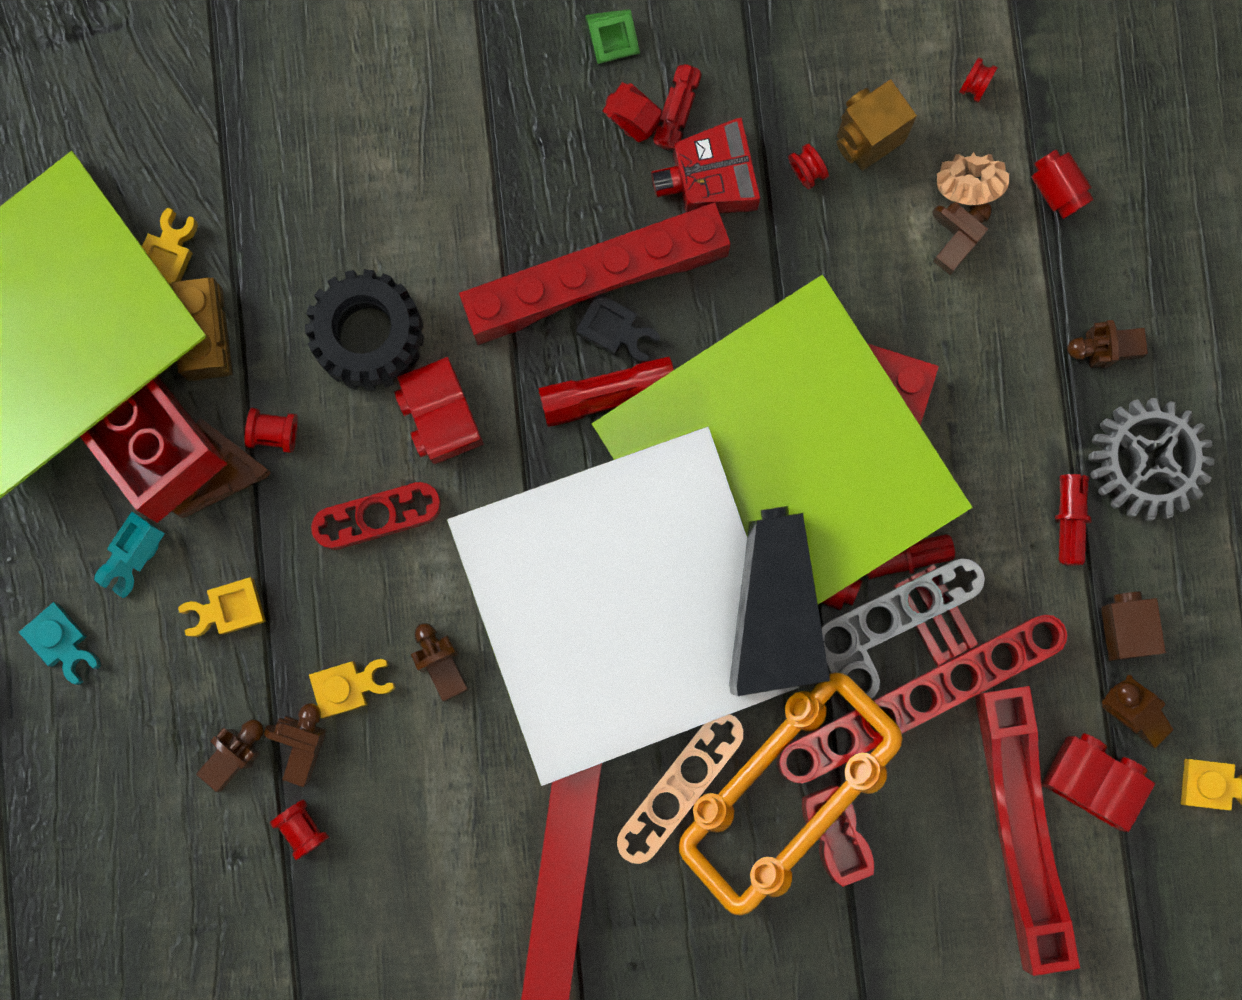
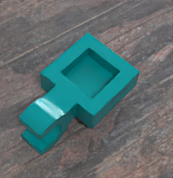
M131 512L108 546L107 550L112 555L97 570L94 581L107 588L110 581L118 576V581L112 588V591L125 598L134 586L133 568L139 572L141 571L145 563L155 555L159 542L165 533L143 517Z

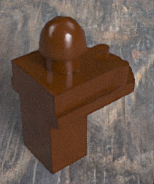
M954 201L948 208L938 205L932 211L935 219L954 234L933 261L950 276L988 231V228L982 223L984 221L987 222L991 216L992 208L989 203L971 205L970 211L967 212Z
M1114 320L1094 323L1093 327L1085 333L1086 339H1083V337L1075 338L1067 346L1069 355L1075 359H1084L1089 356L1090 368L1101 367V369H1107L1117 361L1140 359L1148 354L1145 328L1117 330Z
M422 623L416 627L414 635L416 642L420 643L422 650L410 655L418 671L422 673L428 671L442 701L446 702L469 690L453 658L459 653L452 645L448 636L438 640L435 628L428 623Z
M1128 675L1125 681L1111 688L1105 699L1102 700V707L1106 712L1135 732L1139 738L1154 749L1174 730L1161 710L1166 705L1164 701L1135 681L1132 675Z
M307 703L301 707L298 713L299 720L285 716L284 719L279 718L276 725H267L264 731V735L268 739L292 746L282 780L301 787H305L310 782L327 731L316 726L320 722L321 712L314 703Z
M255 719L246 721L241 726L242 729L239 733L234 729L223 728L210 741L217 750L196 775L215 792H221L240 769H247L253 766V761L260 752L252 745L255 741L260 740L264 731L260 721Z

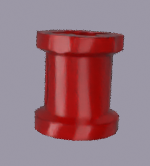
M251 408L245 425V447L254 449L256 445L282 448L283 452L287 453L293 452L297 439L298 415L290 413L285 417L262 414L258 408Z
M304 799L286 809L269 823L273 829L279 828L294 850L292 856L296 861L329 839L328 834L319 830L306 811L308 804Z

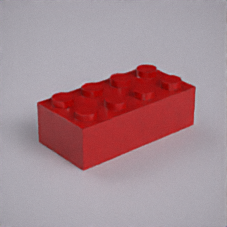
M159 376L155 377L80 436L132 506L156 523L161 521L227 465L224 458Z

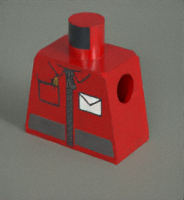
M742 117L676 142L673 148L675 166L651 171L656 198L681 193L686 212L714 202L719 213L752 212L758 210L760 195Z

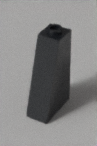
M788 506L761 510L762 520L749 521L729 681L730 693L736 696L830 681L803 513L790 515Z

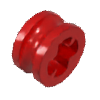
M978 57L959 93L963 95L971 93L974 96V101L979 103L998 67L995 65L986 67L983 64V59Z
M810 144L802 146L801 154L797 155L793 152L788 155L791 168L799 181L807 189L815 186L814 181L819 178L824 181L829 177L825 163Z

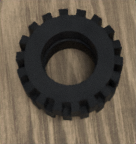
M364 269L363 275H357L355 270L345 272L346 279L338 281L336 276L327 281L330 285L327 291L324 292L319 288L314 295L317 300L316 305H309L306 313L310 322L305 324V334L310 340L308 346L312 354L334 380L344 382L349 388L357 390L358 386H363L366 391L376 390V385L383 384L385 388L394 385L392 379L398 375L401 376L410 372L408 366L411 362L417 363L420 357L418 352L419 346L423 347L424 336L422 334L423 322L413 299L401 283L397 285L393 278L385 273L379 277L374 270ZM367 308L378 309L386 313L391 321V329L388 338L379 348L368 353H353L343 347L340 341V333L344 322L350 315Z

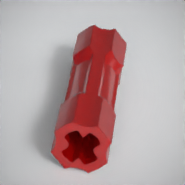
M670 356L636 364L632 368L538 388L547 426L551 427L579 420L586 415L615 409L672 372L674 369Z

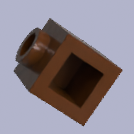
M1141 591L1113 595V604L1101 607L1109 661L1166 653L1157 598L1143 600Z

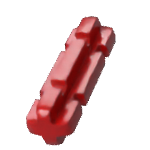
M685 64L677 67L673 78V83L676 86L675 88L670 87L660 118V122L663 125L662 127H657L653 139L656 146L668 151L673 150L674 144L682 138L683 133L679 130L680 127L685 128L695 98V93L692 90L698 89L702 76L701 71L691 65Z

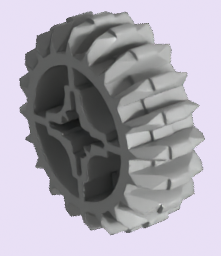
M1157 398L1148 400L1145 408L1138 399L1133 400L1129 403V412L1121 406L1113 411L1115 421L1106 418L1100 423V427L1105 434H1096L1092 438V443L1103 450L1094 451L1089 454V461L1101 463V468L1092 471L1091 477L1092 479L1105 478L1107 484L1098 489L1100 495L1103 496L1111 491L1116 494L1111 501V507L1116 509L1123 505L1125 501L1128 502L1126 509L1128 517L1136 516L1142 507L1143 517L1146 521L1154 520L1157 511H1159L1163 519L1171 518L1174 516V507L1180 512L1190 509L1188 498L1198 500L1203 496V492L1197 484L1206 485L1211 482L1212 477L1201 470V468L1214 465V458L1203 456L1202 451L1212 447V441L1208 439L1199 441L1197 434L1205 429V425L1199 423L1190 427L1187 424L1192 417V411L1186 410L1178 417L1175 416L1176 402H1168L1161 411ZM1138 425H1152L1165 431L1155 440H1148L1141 435L1135 437L1128 429ZM1176 443L1179 444L1184 458L1183 473L1180 472L1182 467L1178 465L1173 457V448ZM1119 445L1123 447L1121 452L1127 456L1130 462V471L1126 477H1124L1119 466ZM1160 447L1154 459L1156 465L1142 472L1147 466L1146 462L1149 458L1147 453ZM1148 478H1154L1162 484L1168 482L1174 487L1170 493L1163 495L1148 494L1137 488L1141 483L1147 481Z

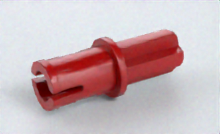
M1064 474L1060 476L1059 515H1055V522L1060 523L1058 560L1062 565L1080 566L1085 563L1086 524L1091 523V516H1088L1087 506L1089 476Z
M948 534L922 539L867 574L868 579L903 571L914 574V568L951 561L955 558L956 553L953 540Z

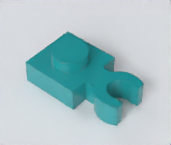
M51 603L19 631L20 635L47 666L53 667L61 660L63 662V674L72 684L80 685L84 682L76 673V665L79 661L86 660L93 669L101 667V662L94 653L81 650L77 646L87 636L59 603Z

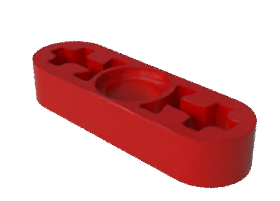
M415 482L324 508L313 518L311 524L312 535L320 545L331 550H338L433 522L441 511V498L431 485ZM417 492H421L425 498L432 497L433 503L426 506V514L420 516L415 509L403 511L402 514L406 521L398 523V512L391 499L399 497V504L403 506L414 502V494ZM372 504H383L389 510L387 524L379 529L368 527L364 521L366 509ZM356 509L355 520L362 530L361 534L354 536L355 529L351 526L341 529L338 532L339 539L334 541L328 534L322 535L321 529L328 526V518L334 517L338 523L351 521L352 519L348 511Z

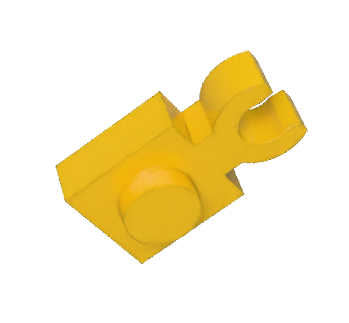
M166 208L161 215L160 226L163 231L160 238L148 233L142 245L168 283L181 281L193 254L189 249L182 247L183 242L190 240L195 235L198 227L197 221L189 216L183 228L173 229L172 223L176 213L170 208Z
M251 577L207 590L209 604L203 605L190 601L178 607L179 613L186 614L196 611L200 616V621L196 627L184 630L185 635L190 637L204 635L211 625L215 623L218 633L224 635L266 622L255 581Z
M374 660L361 673H358L355 662L351 661L309 674L316 702L321 712V718L325 719L367 706L365 692L371 691L376 694L392 692L396 688L394 683L378 685L374 680V674L378 669L389 666L388 660Z
M1185 759L1181 805L1231 811L1232 798H1236L1242 805V775L1234 778L1235 764Z

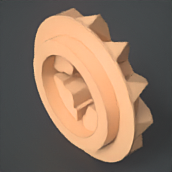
M974 152L971 156L967 157L956 154L953 161L942 162L941 170L937 173V187L940 193L947 199L960 204L979 205L994 201L1001 197L1009 186V173L1006 172L1005 162L994 161L992 154L983 157L976 156Z

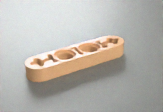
M729 714L703 724L622 827L617 837V847L620 855L625 860L636 864L649 861L738 749L743 740L744 731L740 721L735 716ZM728 721L733 725L730 733L735 739L731 744L723 741L718 745L714 752L722 755V758L715 764L708 753L696 749L695 745L702 739L704 744L708 746L715 736L714 732L710 729L712 724L723 725ZM691 756L702 758L708 767L706 777L698 783L686 781L681 773L683 761ZM668 792L677 797L679 811L673 818L661 819L654 813L652 808L653 801L660 793ZM642 812H646L653 823L666 829L661 836H658L653 829L646 838V843L650 846L649 850L646 853L638 850L632 855L626 850L629 846V841L625 836L630 831L636 835L640 833L646 823L639 821L638 818Z

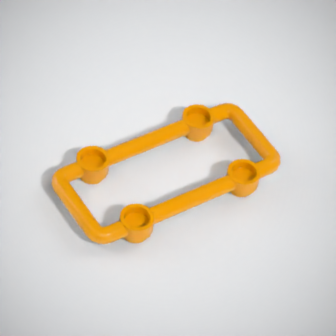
M835 672L829 674L830 681L818 683L811 692L800 691L793 694L785 705L786 719L719 794H704L694 804V821L680 838L679 853L685 863L724 908L734 915L749 914L766 896L779 897L786 893L792 883L791 869L861 792L866 794L875 793L886 782V765L897 754L902 744L901 730L844 673ZM838 691L883 736V740L871 754L859 753L849 759L844 772L846 781L776 858L763 857L755 862L750 872L751 885L739 896L697 849V845L709 831L715 833L722 832L731 825L734 819L733 805L801 730L813 731L822 725L826 717L825 703Z

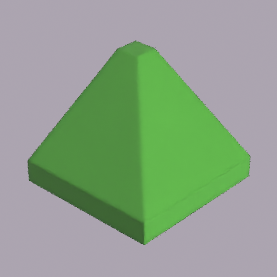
M630 9L585 16L597 64L640 54Z

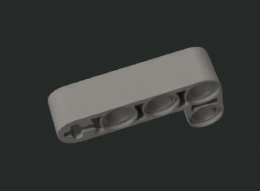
M962 558L951 561L826 622L821 626L823 640H825L826 633L833 627H842L850 635V645L842 653H832L825 646L830 674L837 672L847 675L851 670L857 668L866 670L870 675L871 682L870 687L865 693L872 699L879 690L880 679L867 650L977 596L984 587L985 581L981 567L970 559ZM957 567L961 572L970 571L973 579L967 582L969 590L965 592L962 587H958L945 592L950 601L943 604L941 590L932 581V578L939 576V583L941 585L956 577L954 569ZM915 587H924L931 593L932 605L924 613H916L908 604V595ZM874 607H883L890 613L891 625L883 633H874L867 626V614Z

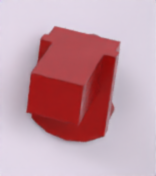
M622 82L616 92L611 93L607 97L606 106L602 112L619 126L625 135L639 143L648 139L655 132L660 122L662 110L633 84Z

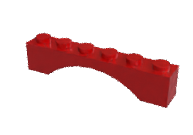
M714 202L459 293L476 343L480 345L520 331L544 317L599 294L647 279L686 272L728 257L731 243Z
M1030 686L980 693L975 696L1022 968L1033 976L1080 969L1072 920L1060 884L1047 826L1040 776L1038 729Z

